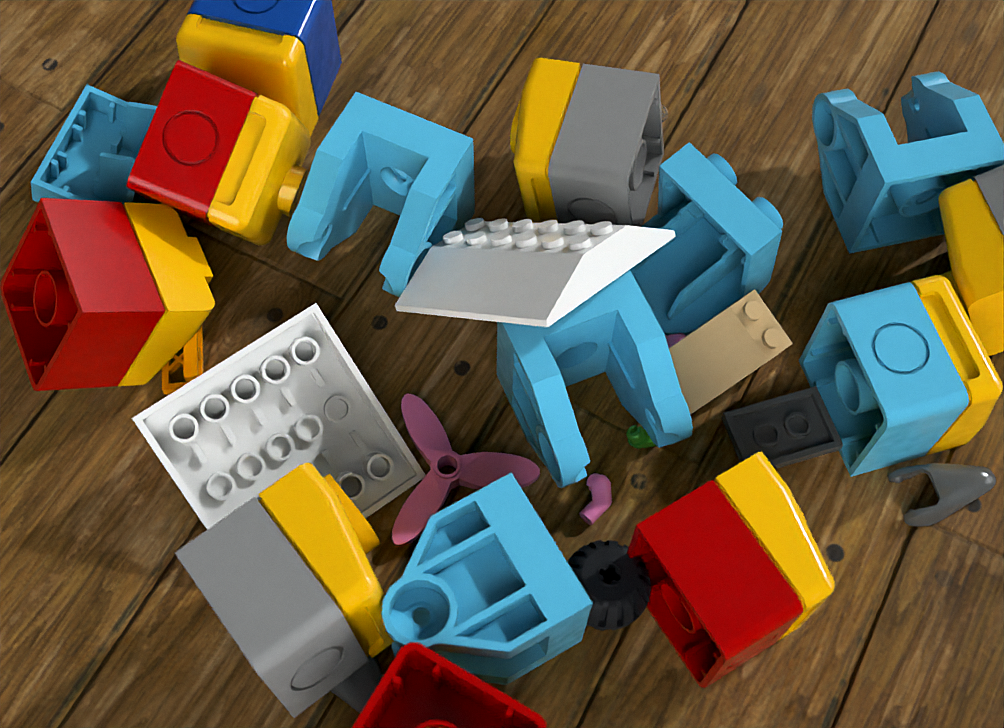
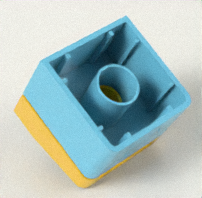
M933 275L828 303L799 359L810 387H817L840 436L843 447L839 452L850 477L923 457L926 454L930 455L967 444L985 425L1003 389L1002 381L951 283L946 277L941 275Z

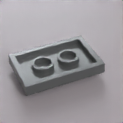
M816 386L727 411L721 417L740 463L758 452H763L772 466L778 469L839 451L843 447L840 436Z

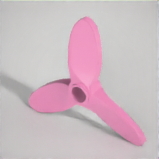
M405 394L401 402L403 419L413 443L429 464L430 471L407 498L395 520L392 529L394 546L404 547L416 540L423 533L430 516L441 510L451 489L460 485L480 490L511 472L520 487L523 488L531 485L539 478V467L530 459L507 453L477 452L459 455L452 451L442 424L429 406L421 398L413 394ZM447 465L453 466L456 469L451 474H442L439 471L443 466Z

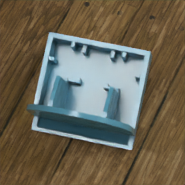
M86 84L30 182L32 200L38 203L41 198L113 201L122 202V204L124 202L156 204L127 188V180L157 106L126 102Z
M690 142L659 165L658 213L642 226L674 230L676 237L630 269L665 335L675 333L688 335L754 289L759 294L771 280L782 235L781 229L783 228V220L779 212L768 200L763 197H757L751 201L735 186L737 184L736 174L724 158L715 153L706 158Z

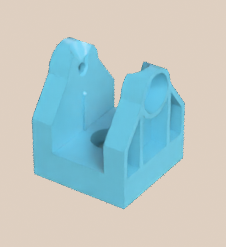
M940 71L911 76L912 90L901 97L908 143L900 145L897 144L884 114L858 100L850 89L821 93L816 96L812 107V122L818 144L823 191L849 254L943 235L944 230L938 204L940 193L944 189L970 178L974 181L975 176L1004 165V143L978 94L950 82L946 75Z
M355 92L316 150L299 204L288 226L286 236L288 248L300 255L320 261L331 248L357 232L373 205L397 214L400 218L391 243L384 254L379 272L386 277L382 289L400 297L430 248L442 241L445 234L464 228L465 223L471 220L475 213L473 138Z
M630 269L549 327L497 322V377L528 443L547 467L553 480L560 488L587 476L585 466L590 463V458L566 387L605 372L623 407L646 430L657 447L672 445L692 436L693 425L691 415L679 385L665 334Z
M511 472L430 516L402 577L389 588L383 599L381 615L386 631L394 641L392 643L394 657H396L399 650L405 644L417 642L484 682L507 685L581 642L593 603Z

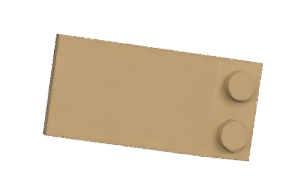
M755 289L669 348L679 385L688 405L690 415L793 344Z

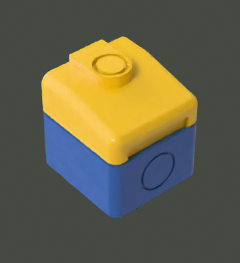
M194 0L176 35L179 60L256 92L258 96L263 95L284 104L304 124L311 137L318 116H320L342 63L332 0Z

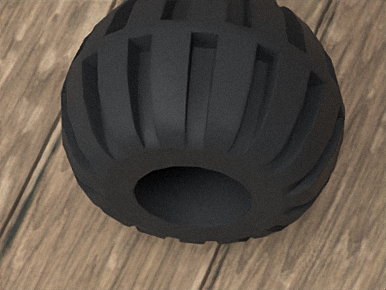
M601 540L590 542L588 545H584L577 550L567 561L593 603L586 626L589 625L594 627V629L603 631L623 628L638 619L649 603L651 595L649 571L640 556L633 558L628 556V546L625 544L622 546L617 541L611 540L606 542ZM604 579L612 581L611 584L604 583Z

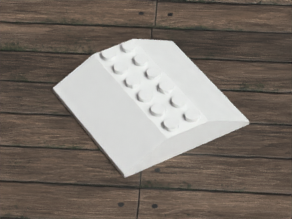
M483 218L471 219L465 223L464 228L445 234L442 241L430 248L396 302V311L549 327L675 238V231L629 225H612L610 221L584 224V221L577 220L563 224L558 223L557 220L532 223L531 219L517 222H508L505 218L494 221H484Z
M316 303L132 418L207 530L253 497L260 500L261 498L258 495L260 492L304 463H312L323 478L330 473L365 519L426 476Z

